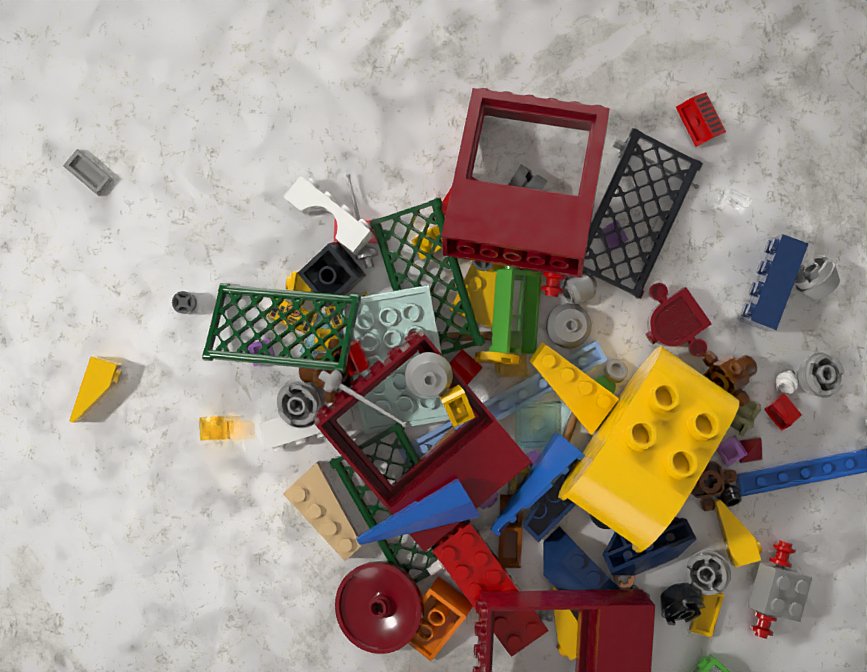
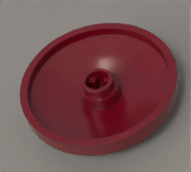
M373 561L356 567L343 578L335 597V614L340 629L351 643L366 652L387 654L401 649L416 636L423 621L424 604L418 585L405 570L392 563Z

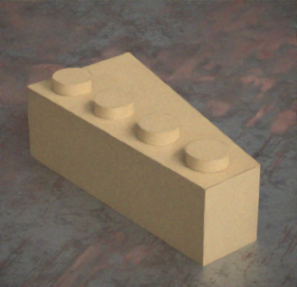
M318 461L288 488L283 495L341 558L346 561L362 546L356 540L359 534Z

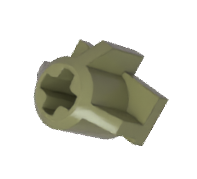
M751 400L745 406H739L730 426L738 430L740 436L743 437L749 427H754V420L761 411V404Z

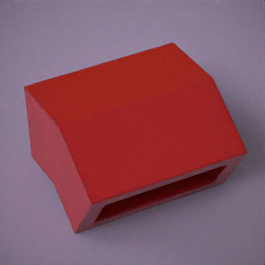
M359 339L352 341L347 360V370L350 376L360 374L370 366Z
M463 349L449 362L467 385L483 368Z
M780 393L764 408L765 412L781 431L790 427L802 416L785 393Z

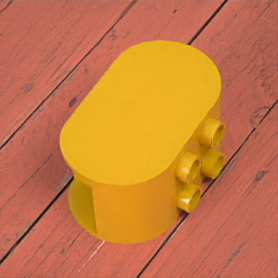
M662 346L656 348L625 385L618 396L619 400L602 421L584 449L583 454L585 456L581 460L578 459L558 495L562 500L568 498L630 541L632 549L637 553L647 549L663 533L680 511L726 434L739 408V400Z

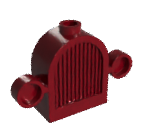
M655 283L651 285L649 296L660 304L648 316V332L645 335L652 345L658 343L667 347L679 346L687 342L688 351L692 356H703L707 352V344L704 340L696 339L694 336L712 325V323L687 287L681 288L667 298L668 289L665 284Z

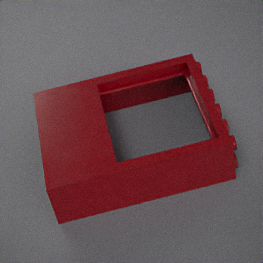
M472 88L442 231L443 256L582 278L610 108L602 105L581 104L577 101L566 102L555 98H539L530 94L518 95L509 91L498 92L487 88ZM484 116L590 131L578 196L471 180Z
M414 330L405 337L406 342L402 346L396 345L388 351V357L383 362L380 360L376 361L369 368L370 372L365 377L362 375L357 377L351 383L352 388L350 389L356 394L365 397L417 352L420 354L431 352L442 357L444 356L421 330L418 332ZM452 366L453 377L449 389L457 385L462 387L475 418L462 424L453 434L392 484L336 421L359 402V399L342 390L333 398L335 400L334 403L329 407L324 405L315 413L317 415L315 418L316 427L392 515L415 501H421L457 478L477 509L532 462ZM461 521L409 533V535L426 552Z
M643 589L480 591V597L476 599L475 608L476 613L479 614L478 622H475L474 630L475 636H478L477 644H474L473 652L474 658H477V664L473 666L472 672H492L495 611L579 610L575 672H651L655 604Z

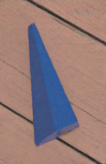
M554 433L490 530L499 536L510 522L513 523L517 520L516 516L523 508H530L553 486L562 474L565 475L569 471L568 467L576 459L581 460L585 455L560 434Z
M457 478L421 501L413 502L357 536L356 540L359 545L476 518L480 515Z

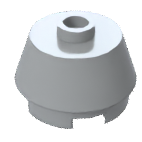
M826 255L813 257L815 261L807 267L801 265L796 277V289L813 300L827 297L840 283L835 262L829 260Z
M572 303L561 304L554 308L549 314L546 323L550 339L556 345L563 348H575L582 345L588 339L592 327L588 313L581 306Z
M431 352L415 356L409 362L405 371V381L409 390L416 396L424 399H434L443 395L449 389L453 377L448 361L441 355Z
M822 352L815 353L800 365L797 374L798 382L804 391L821 398H827L842 388L843 385H840L842 380L841 374H844V368L838 358H832L830 355Z
M294 381L284 385L277 396L278 413L289 424L305 425L311 423L317 416L315 413L321 408L318 391L314 386L306 382Z
M703 550L696 552L688 560L686 578L689 585H692L701 594L713 595L722 592L729 585L731 570L723 555L715 551Z

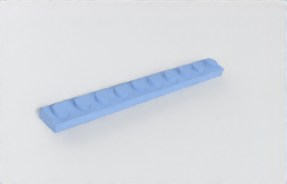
M597 340L565 357L567 361L584 373L608 361ZM537 372L488 399L483 404L499 421L550 393L553 389ZM451 421L411 442L419 458L453 426ZM404 448L398 449L405 462L408 457Z

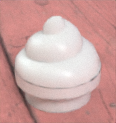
M791 370L780 373L775 380L776 388L781 393L791 394L798 388V378Z

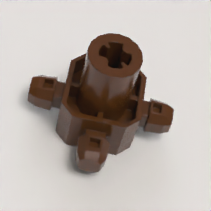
M330 339L328 350L335 348L339 345L340 341L338 339ZM339 350L333 355L335 362L340 360L341 354ZM318 353L315 360H321L326 353ZM299 368V377L303 382L314 383L318 388H324L326 383L319 379V375L323 370ZM346 368L345 374H341L342 384L350 388L353 375L350 376ZM324 370V371H326V372L329 373V374H331V373L333 372V371H329V370ZM338 388L334 392L326 391L325 402L334 403L335 400L333 398L338 394V390L341 389Z
M712 351L706 352L702 356V361L709 369L703 375L737 398L739 406L743 407L751 401L750 397L742 389L750 382L749 378L757 373L758 367L755 360L748 355H743L737 359L728 355L718 360V357Z
M709 461L690 493L695 498H702L700 505L703 511L714 510L715 503L712 496L721 495L725 489L724 481L725 483H731L737 480L736 471L732 469H724L722 471V466L716 461ZM709 476V481L705 484L704 480H707Z

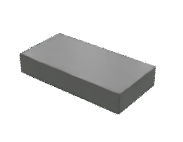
M79 149L63 165L98 196L113 180L110 175Z

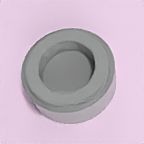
M614 359L605 366L604 374L609 381L620 383L627 377L628 368L621 360Z

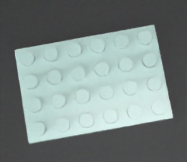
M429 285L361 297L352 341L360 340L370 363L369 368L378 360L383 362L388 357V351L394 346H402L406 342L405 337L414 330L416 332L421 330L442 354ZM348 304L343 310V314L347 319L349 318L351 304ZM419 352L364 397L402 422H406V427L450 420L439 397L434 399L420 398L413 394L406 384L405 371L407 365L415 356L420 354ZM369 368L360 374L353 375V380L360 375L365 377L370 372ZM362 401L358 402L364 434L385 431L396 424L397 421Z

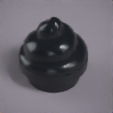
M724 483L725 489L719 496V499L726 507L739 504L742 501L741 490L734 485Z

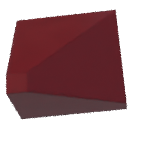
M760 437L739 440L748 454L739 460L740 463L763 460L762 440Z

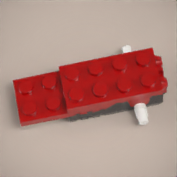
M468 519L463 522L461 521L432 546V551L438 559L427 570L433 577L436 573L438 574L446 569L476 610L475 603L476 599L480 597V591H521V589L515 584L514 579L508 574L506 568L502 566L501 561L486 542L487 539L494 535L490 530L494 522L479 531L472 521ZM535 610L495 611L494 634L511 657L549 631Z

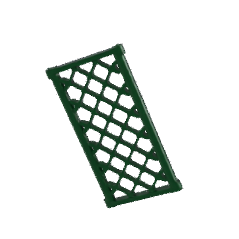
M436 197L429 202L377 219L373 218L369 222L371 229H374L393 291L402 290L400 284L404 280L412 283L415 288L422 286L420 282L424 274L433 279L430 287L431 296L440 301L437 311H434L435 319L438 317L447 324L443 333L438 331L440 346L444 339L453 344V347L441 350L442 355L470 347L483 346L485 340L483 335L480 334L458 259L445 257L441 262L433 256L436 247H442V231L445 221L441 207L443 206L441 197ZM432 206L433 213L430 214L429 218L420 213L421 209ZM413 213L409 224L400 218L403 215ZM417 216L426 221L422 232L413 226ZM393 219L394 222L391 229H383L381 223ZM398 222L407 229L403 238L394 233ZM430 224L438 225L440 235L436 239L429 237L426 233ZM411 230L420 236L416 246L407 241ZM392 236L400 241L397 252L390 251L387 241ZM423 238L433 243L429 254L420 248ZM404 244L413 249L410 260L401 255ZM417 252L426 256L423 268L414 263ZM398 258L407 263L403 274L400 272L396 273L394 263ZM430 260H433L440 266L436 276L427 271ZM411 266L420 271L416 282L407 275ZM443 268L451 269L454 279L449 284L440 278ZM437 282L446 286L443 298L434 293V287ZM450 290L458 291L461 301L456 306L447 301ZM443 304L453 309L450 319L440 314ZM457 312L465 313L467 323L463 328L453 321ZM450 326L460 331L457 341L447 336ZM463 334L472 336V342L460 344Z
M220 283L202 359L204 361L216 359L329 371L338 370L341 374H345L357 313L360 307L361 294L351 293L350 295L231 286L230 283ZM226 294H229L231 301L224 306ZM243 296H250L251 304L241 310L238 302ZM263 297L270 298L272 301V305L265 311H261L258 306ZM284 299H290L293 307L287 312L282 313L279 308L280 304L283 303ZM305 301H313L314 309L308 314L303 315L300 307ZM326 303H334L336 310L325 317L321 312L322 308ZM348 304H351L349 318L347 319L343 314V310ZM235 305L239 312L231 319H228L225 312ZM253 307H256L259 315L252 321H249L246 313ZM277 309L280 317L270 323L266 316L272 310ZM297 310L301 314V319L291 325L287 317ZM319 312L323 320L312 327L308 319ZM341 314L344 322L334 329L330 324V320L336 315ZM221 315H223L226 322L218 328ZM240 317H244L246 325L236 331L233 323ZM264 318L267 322V327L257 333L253 326L260 319ZM285 320L288 324V329L278 335L274 327ZM303 322H306L310 329L299 337L295 329ZM324 324H328L331 332L324 338H320L317 330ZM230 326L233 330V335L223 341L220 332ZM346 327L344 340H341L338 332ZM251 328L254 332V337L244 343L240 336L247 329ZM269 330H272L275 338L268 344H264L261 337ZM293 332L297 338L296 341L289 346H285L282 341L283 337ZM311 334H315L318 342L311 348H307L304 340ZM217 336L221 343L217 346L216 350H213ZM336 336L340 341L339 345L332 350H328L325 342L331 337ZM235 338H238L241 346L236 352H229L228 344ZM259 340L262 348L257 354H250L249 345ZM280 342L283 350L278 356H271L270 347ZM298 344H302L305 349L304 353L300 358H292L291 349ZM319 346H323L326 354L321 360H314L312 352ZM342 348L340 360L335 362L333 355Z
M398 422L358 445L363 450L376 443L374 454H366V456L372 459V463L375 460L387 462L386 472L383 475L386 479L393 481L397 479L387 475L391 464L403 467L402 476L405 469L413 467L420 461L417 452L404 431L406 428ZM393 432L397 436L392 444L380 440ZM380 444L392 448L389 459L376 456ZM404 448L408 455L405 462L398 463L392 461L394 450ZM341 455L332 458L329 461L332 469H336L369 529L377 525L374 516L378 510L388 512L392 516L388 509L379 507V499L375 505H366L362 497L366 491H371L366 484L355 486L351 479L355 471L351 466L343 465L342 461L345 459ZM403 535L400 536L397 544H388L386 539L377 541L389 563L397 565L402 569L405 568L407 573H409L410 569L422 571V573L413 577L416 583L430 576L427 570L429 559L432 557L437 558L436 555L431 553L432 547H430L429 552L417 550L416 542L413 548L404 547L401 545ZM400 549L412 552L409 563H399L396 555ZM418 553L427 556L426 564L423 568L412 565L414 554Z

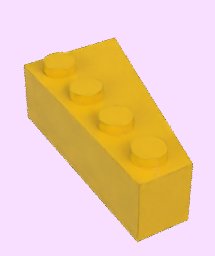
M543 342L529 359L531 364L587 432L593 435L619 398Z

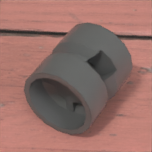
M521 164L508 185L543 190L548 180L538 174L533 176L532 170Z

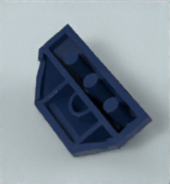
M674 517L663 533L644 551L637 553L632 549L630 541L614 532L602 555L611 575L636 576L678 558L697 539L686 518Z
M560 526L543 541V575L557 590H620Z

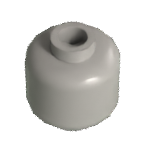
M582 272V278L570 276L564 281V286L562 287L564 290L563 295L570 303L582 304L595 296L597 282L592 275L589 276L586 272Z

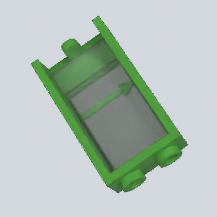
M504 266V269H495L497 275L492 324L493 337L491 339L493 341L489 351L534 354L537 349L542 272H533V270L523 268L518 270V268Z

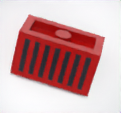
M706 92L676 106L695 147L726 132Z

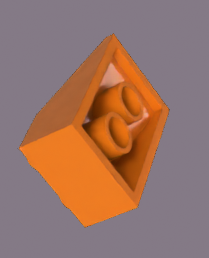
M439 576L422 597L424 604L423 621L416 636L408 643L430 661L434 659L473 607L463 594Z

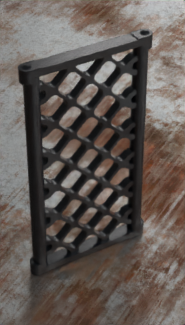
M632 128L627 146L591 222L585 259H592L596 269L593 271L584 266L583 272L630 293L636 299H641L650 273L697 171L701 170L703 163L661 143L636 128ZM639 139L652 144V147L642 150L638 144ZM660 148L672 154V156L662 160L658 149ZM654 150L657 162L648 166L644 153ZM639 155L643 167L633 171L628 163L632 156ZM678 158L690 163L689 169L681 170ZM674 160L676 172L666 175L663 166L664 162ZM659 165L662 177L653 181L649 169ZM644 170L648 182L638 186L634 175ZM678 175L680 180L683 181L679 190H671L668 182L670 177ZM622 176L631 177L633 183L631 190L624 192L619 186ZM664 180L667 192L657 196L654 184ZM650 186L653 197L642 201L639 190ZM635 191L638 203L628 207L625 195ZM668 195L673 204L670 210L662 211L659 199ZM613 197H621L624 205L623 210L613 212L609 206ZM655 201L658 212L648 217L644 205ZM640 206L643 219L633 222L630 210ZM626 212L629 223L619 228L615 217L617 214ZM660 216L664 222L660 231L653 232L649 220ZM611 217L614 230L604 233L600 224L603 218ZM645 221L648 233L638 237L635 225ZM631 227L634 238L624 243L620 232L625 228ZM616 232L620 243L618 246L609 248L606 236ZM650 236L654 242L651 252H643L640 240ZM602 238L605 250L595 254L590 246L594 239ZM636 242L639 253L629 258L625 247L630 243ZM622 248L624 260L614 263L611 251ZM607 253L610 265L600 269L596 258ZM641 257L645 265L641 272L634 273L630 262L635 258ZM626 262L629 275L619 278L616 267ZM612 268L615 280H612L602 275L601 273L607 269ZM631 277L635 287L631 289L621 284V282Z

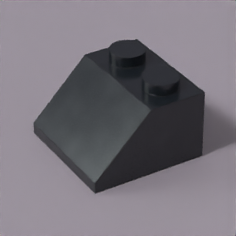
M338 241L328 243L298 272L299 276L313 292L342 295L351 291L367 276ZM326 303L325 307L330 306L332 303Z

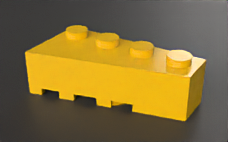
M472 262L464 282L477 324L491 330L497 275L495 269H503L504 265L494 264L488 271H480L474 267ZM457 294L453 302V305L455 306L459 301H461L459 294ZM459 312L456 313V314H458V315H460V316L466 318V317H465V313H459Z

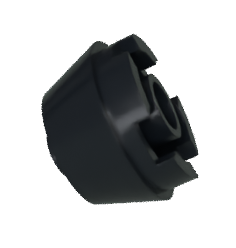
M689 583L671 585L660 595L661 616L666 619L668 625L672 626L678 620L684 619L685 622H689L701 615L700 609L706 608L703 603L704 597Z

